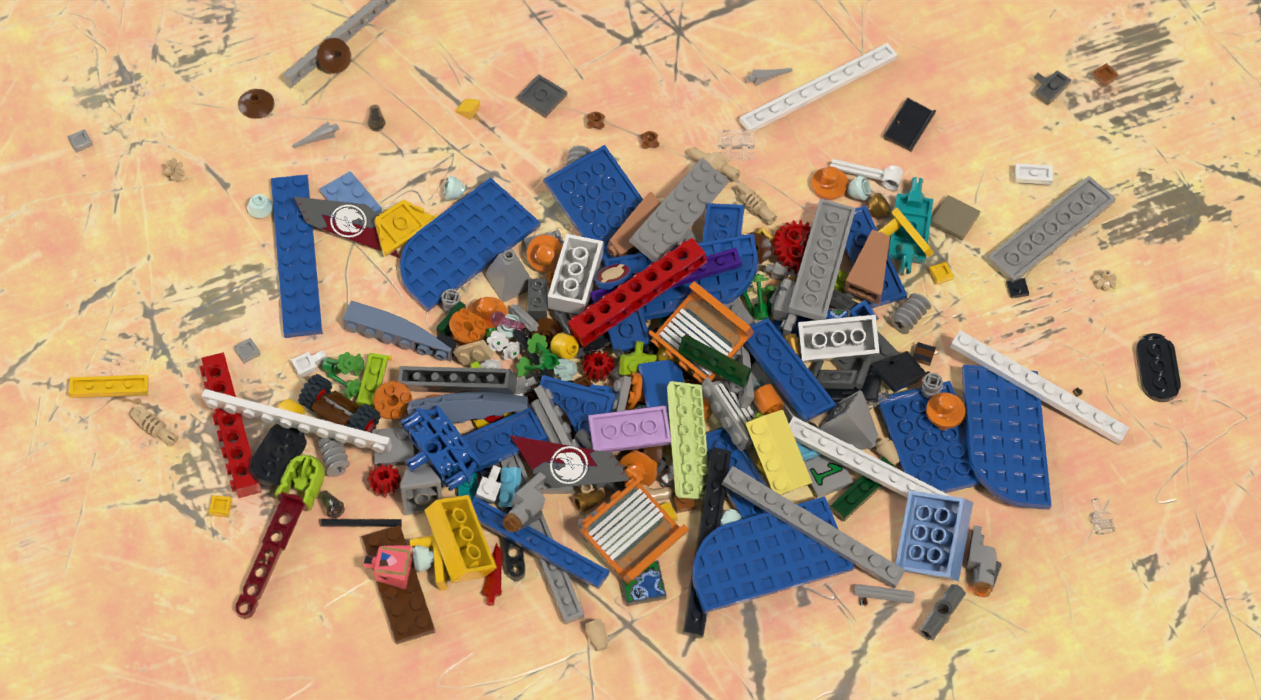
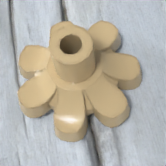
M172 158L167 162L168 168L164 170V175L166 177L171 176L173 181H182L181 176L185 175V171L181 169L183 163L181 161L177 163L176 158Z
M1099 269L1096 271V275L1092 277V281L1097 282L1095 284L1097 289L1103 286L1105 291H1109L1110 287L1112 289L1116 287L1115 281L1117 277L1115 274H1111L1109 270L1103 272Z

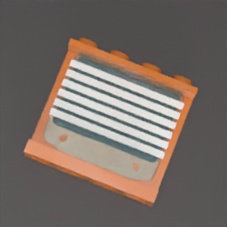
M694 281L689 286L692 291L690 295L656 333L651 330L648 333L652 338L650 341L656 347L660 348L662 346L666 350L664 353L672 360L674 358L679 360L678 364L685 371L690 369L694 373L692 376L701 383L708 377L712 381L717 374L678 353L681 339L684 335H688L732 358L753 335L754 331L751 326Z
M642 476L636 480L632 478L624 485L626 489L623 492L618 490L610 497L612 501L608 505L604 502L596 509L598 513L594 517L589 515L581 522L583 526L579 530L627 585L689 530L685 524L679 527L640 484L643 480Z

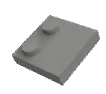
M403 427L373 430V434L389 437L392 444L390 453L374 451L376 466L381 467L382 463L385 464V467L389 464L393 466L406 465L405 461L414 456V447L409 437V431L406 432Z

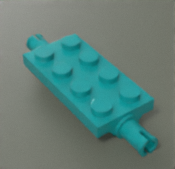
M913 177L911 180V190L906 194L897 193L895 209L898 208L928 244L934 199L926 198L923 195V179L919 177L917 183V177ZM903 226L891 235L888 254L890 259L901 260L899 269L901 274H904L905 268L906 275L911 274L912 262L925 264L926 254Z

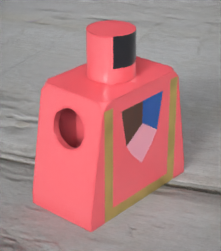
M380 546L377 557L365 556L364 568L374 569L376 581L406 589L413 559L412 546Z

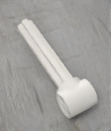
M833 159L831 162V166L836 167L842 172L881 180L883 186L889 190H897L899 188L903 175V170L898 166H889L884 171Z

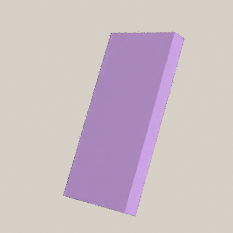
M666 406L588 415L593 450L616 452L671 445V431Z

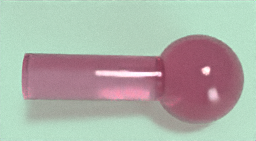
M500 311L492 313L490 317L491 323L497 327L506 325L518 330H522L524 327V323L506 318Z

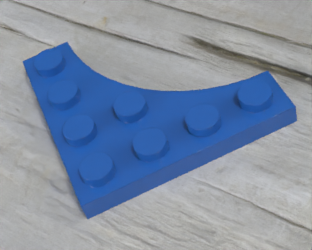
M542 375L540 385L546 389L549 388L553 393L554 399L552 400L566 412L576 434L581 429H584L591 436L588 415L612 413L617 396L613 393ZM576 440L580 448H585L578 440Z

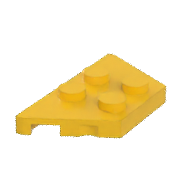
M403 199L377 216L374 223L383 255L386 257L407 243L412 236L439 215L435 214L433 216L424 212L425 209L414 206L411 202Z

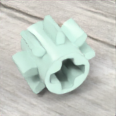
M558 359L560 364L554 368L555 376L561 377V380L571 381L573 375L577 374L576 362Z

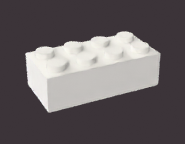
M566 234L548 294V309L577 315L586 310L591 298L590 292L593 291L595 284L594 277L599 270L603 256V241Z
M876 315L798 322L803 363L879 356Z

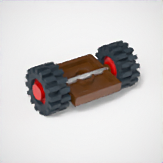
M320 374L309 378L308 383L304 384V389H301L302 393L299 394V403L333 423L373 433L372 431L379 424L378 420L381 417L379 411L367 404L359 406L336 390L331 393L332 382Z

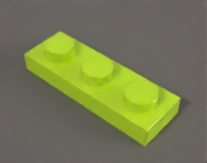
M369 352L357 398L359 406L367 404L374 408L373 397L376 390L383 383L389 360L388 355Z

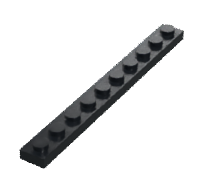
M712 447L710 451L694 559L705 538L721 526L726 487L722 483L729 473L732 451ZM691 574L682 634L702 639L705 632L707 613L704 614Z

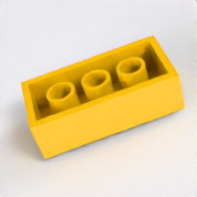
M469 495L437 499L425 509L452 583L484 578L497 568Z

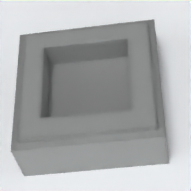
M85 129L68 136L76 153L93 146Z
M251 338L234 346V350L244 364L261 355Z

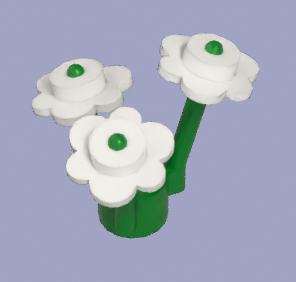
M496 328L487 329L484 336L486 344L492 351L496 349L497 351L503 350V358L505 360L514 359L522 351L520 343H509L508 339L505 338L506 334L504 332L499 333ZM488 359L480 364L481 368H502L499 360Z

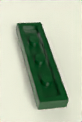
M688 335L682 337L678 350L679 354L743 388L747 385L751 368Z
M884 456L880 459L881 461L895 467ZM863 475L830 505V510L843 521H846L883 485Z

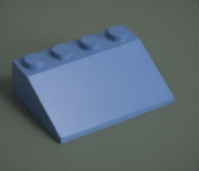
M909 491L895 564L905 569L906 572L959 581L973 502L960 497Z

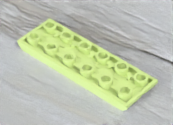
M671 381L667 386L675 494L678 498L703 500L708 471L702 385Z

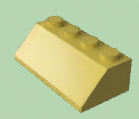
M783 410L764 415L746 423L773 491L784 495L812 483Z

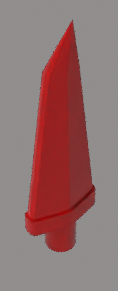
M497 542L492 556L497 568L487 575L484 589L482 590V596L487 597L486 604L488 606H494L495 597L502 595V551Z

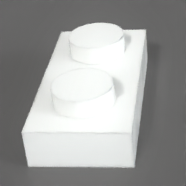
M1016 163L1015 182L1052 185L1053 166Z

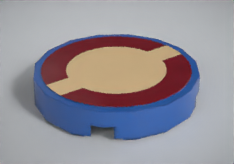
M626 264L608 265L595 274L594 280L598 288L611 290L614 289V286L626 283L632 279V270Z

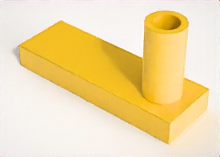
M898 208L891 212L895 218L878 231L891 236L903 226L928 258L934 254L930 246Z
M433 531L432 536L410 539L412 549L416 545L434 549L436 584L440 591L448 590L446 566Z

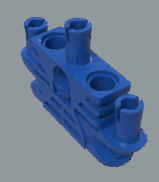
M435 405V409L431 410L415 408V413L400 421L402 427L405 428L404 430L406 432L409 431L411 441L420 452L405 461L411 472L427 462L441 482L444 481L450 492L464 482L470 484L474 469L480 468L481 464L467 442L438 405ZM431 415H437L434 419L430 418ZM432 449L437 450L436 453H429ZM470 462L471 465L466 469L464 464Z

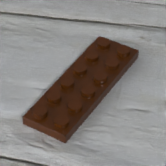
M401 525L362 536L367 556L377 557L380 546H407ZM413 561L406 589L376 581L396 644L435 633V627Z

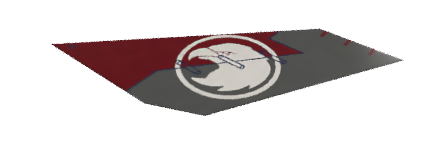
M294 196L307 224L382 251L374 223L375 218L379 215L367 204ZM396 250L390 254L400 258Z
M510 435L535 475L541 472L546 476L544 482L553 488L630 481L612 453Z

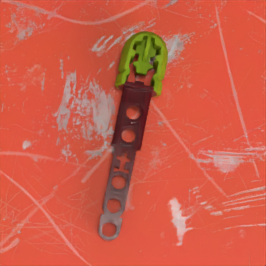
M304 454L296 456L290 461L282 476L281 485L278 486L275 492V497L280 502L264 535L260 552L243 587V595L240 594L235 606L237 615L242 619H248L255 613L259 604L258 600L261 599L282 550H285L302 510L310 511L312 509L314 499L317 498L325 477L324 466L314 456ZM293 483H295L294 489L302 492L305 488L309 487L305 491L304 499L298 495L289 494ZM282 516H289L291 518L287 524H281L279 520ZM275 533L283 535L282 539L278 542H274L271 539ZM270 551H271L272 554H273V556H269V558H268V560H267V563H268V565H267V564H265V562H266V556H265V554H269ZM263 568L267 570L265 576H256L258 569ZM252 586L259 588L258 593L255 595L248 594V589ZM244 604L251 606L250 611L247 613L239 611L240 607Z

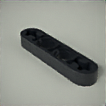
M507 507L502 512L508 514L512 507ZM503 537L507 575L512 581H520L525 577L523 547ZM512 549L520 552L517 557H511L508 553ZM514 563H517L519 574L514 572Z

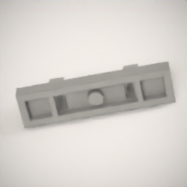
M743 345L732 359L751 368L749 350ZM752 372L744 388L733 382L730 384V391L739 393L740 408L748 409L754 399Z

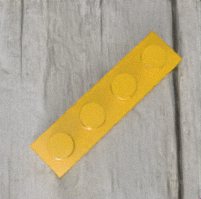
M148 375L70 377L69 382L70 398L148 395L149 393Z

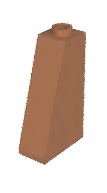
M652 191L646 195L609 240L607 250L611 257L627 256L637 249L629 242L630 238L661 204Z
M871 231L846 279L844 291L875 304H880L890 236L885 235L883 232Z

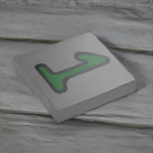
M824 455L804 462L812 480L810 486L817 498L853 485V480L846 467Z

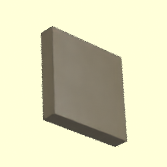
M948 195L931 219L930 224L963 241L981 211Z

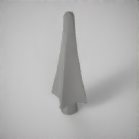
M753 69V74L746 76V80L748 83L754 82L755 86L765 81L792 72L793 69Z
M326 122L319 129L293 144L292 147L297 148L312 142L334 138V132L340 130L337 123L330 126L329 122Z
M777 262L775 266L767 264L765 269L766 272L772 273L771 279L796 281L798 277L797 274L788 271L787 268L782 267Z
M523 375L519 378L516 384V392L513 395L532 391L530 386L536 384L534 376L526 379Z

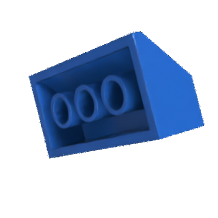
M670 360L639 364L638 368L642 376L646 407L666 406L669 419L667 386L671 381L684 383L682 367Z

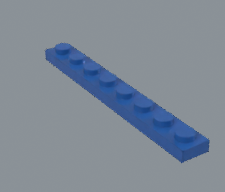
M474 497L471 501L481 525L599 590L610 574L608 569L530 526L524 529L521 528L519 531L515 530L506 519L508 514L479 498Z

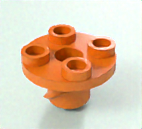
M829 166L815 172L811 185L819 199L833 200L846 194L848 178L841 170Z
M551 235L535 237L527 248V259L530 265L540 272L555 270L563 247L561 242Z
M482 297L471 305L469 312L486 322L485 330L489 328L497 329V322L502 316L507 315V308L497 298Z
M462 308L450 318L449 327L452 332V338L457 344L465 345L484 338L486 322L469 312V310Z
M633 372L629 375L632 380L625 410H632L636 403H646L640 373Z
M389 381L382 384L376 390L373 397V405L375 410L380 412V416L398 420L408 411V403L412 401L413 396L408 387L403 383Z
M938 393L931 397L927 403L926 414L928 419L941 430L958 426L965 417V405L954 394Z
M637 450L629 452L622 458L620 464L626 466L624 472L630 480L632 478L636 480L642 476L643 480L640 484L647 485L648 487L655 482L658 467L656 461Z

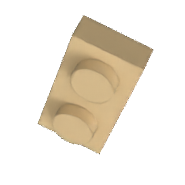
M484 340L455 347L453 351L463 366L476 361L481 362L491 359L494 355Z

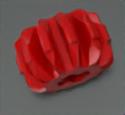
M600 349L597 353L591 351L590 355H585L582 362L583 374L588 376L589 380L595 379L596 383H598L599 379L605 382L607 377L611 378L609 373L615 368L613 358L608 357L607 352L601 354Z
M382 463L381 467L375 465L374 471L369 470L367 483L370 485L371 492L375 491L377 496L383 493L386 497L388 492L394 495L395 489H399L401 476L397 468L393 469L392 464L385 467V464Z

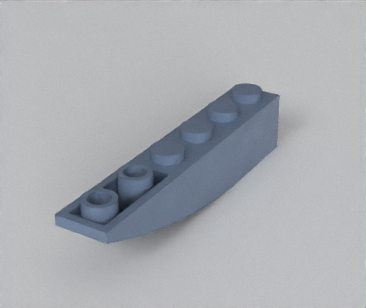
M351 300L343 317L344 329L347 331L360 333L368 338H376L387 344L392 343L403 349H411L422 355L434 356L441 361L451 362V348L420 326L390 312Z
M493 392L453 393L409 401L407 410L410 416L416 412L415 408L431 410L435 409V405H438L452 423H464L467 420H481L492 415L502 416L513 411L516 413L528 409V397ZM431 415V416H430L431 419H434V418L437 417V415Z

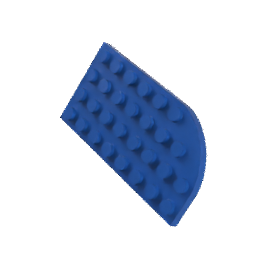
M490 177L408 240L400 260L403 284L407 292L429 312L442 302V294L445 290H458L492 264L499 254L513 248L538 229L540 221Z
M754 234L697 243L706 252V256L737 248L742 267L695 281L723 305H727L740 297L752 284L751 281L756 276L758 256ZM643 253L605 259V266L612 264L629 265L632 270V278L635 274L641 273L653 263ZM693 282L668 289L643 306L641 309L644 319L650 320L671 316L692 292L689 286Z
M963 364L961 369L966 410L968 453L970 466L975 476L990 493L1006 503L1018 507L1050 509L1052 503L1041 399L983 366Z
M825 496L797 504L838 529ZM767 512L724 524L712 531L697 551L693 563L692 581L705 614L853 571L854 566L848 560Z

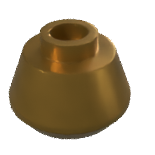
M875 193L868 202L869 206L867 208L872 216L876 215L877 217L889 215L891 207L881 193Z

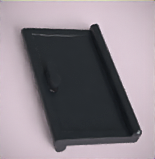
M907 98L884 133V140H890L912 152L934 117L936 110L933 109L932 111L920 103Z
M908 351L873 365L871 370L872 373L876 372L893 393L923 380L925 375L930 373V371L925 372Z
M876 372L867 373L862 389H857L856 387L854 389H824L834 402H840L860 390L866 401L878 402L882 379Z

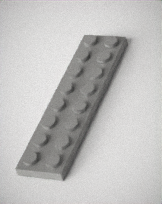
M702 157L636 231L629 242L651 261L657 262L676 245L707 209V203H712L730 180L717 169L714 170L710 163Z
M1088 176L988 255L987 261L1014 283V281L1023 277L1115 203L1116 198L1093 178Z
M820 198L788 308L789 313L814 320L826 319L854 217L855 207Z

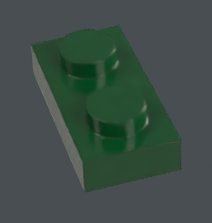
M459 301L436 327L437 337L441 333L446 337L452 335L449 327L450 318L462 308L466 309L464 303Z

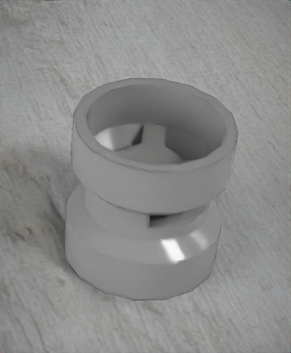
M448 289L442 294V309L446 314H449L458 302L461 301L460 293L457 290Z
M937 373L925 375L921 392L926 398L930 399L941 392L942 377Z

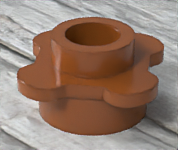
M595 111L587 115L589 119L587 123L588 128H604V114Z
M653 131L641 134L642 147L644 149L659 147L660 143L657 141L658 134Z

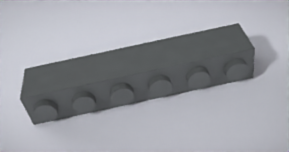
M400 366L398 382L406 385L410 391L515 394L517 374L511 369Z

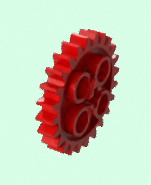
M792 220L791 224L786 222L784 226L781 225L779 230L776 231L772 240L774 243L772 248L775 249L773 255H779L777 261H783L782 267L787 265L788 271L794 269L795 274L800 270L812 228L809 226L808 221L805 225L802 220L798 224L794 220Z

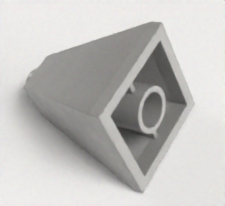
M512 248L499 254L484 273L503 303L528 291V279H531Z
M861 390L836 403L834 409L830 410L820 426L822 431L861 450L865 448L870 450L877 444L876 438L878 433Z
M427 462L413 472L409 470L410 468L406 467L400 485L404 515L425 513V509L434 501L443 499L441 481Z

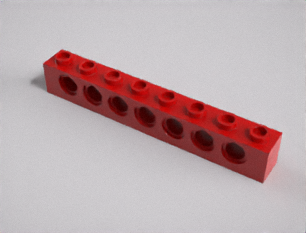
M693 238L683 241L679 247L667 252L660 260L651 263L648 268L641 273L635 274L626 283L620 284L616 290L604 295L600 301L588 306L581 314L572 317L567 322L570 332L584 348L706 264V252Z
M224 352L202 357L203 365L199 367L202 377L206 376L207 379L204 382L205 389L214 392L224 391L222 394L236 397ZM220 408L215 409L216 414H212L215 426L219 425L220 428L216 432L219 442L223 441L224 443L221 451L223 458H228L229 463L225 464L228 475L233 477V480L230 481L232 492H237L238 499L261 493L260 483L253 479L249 471L252 454L241 414H231Z

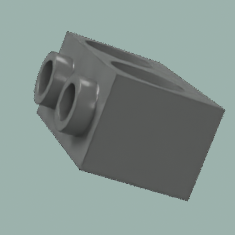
M528 279V314L535 321L547 318V279Z

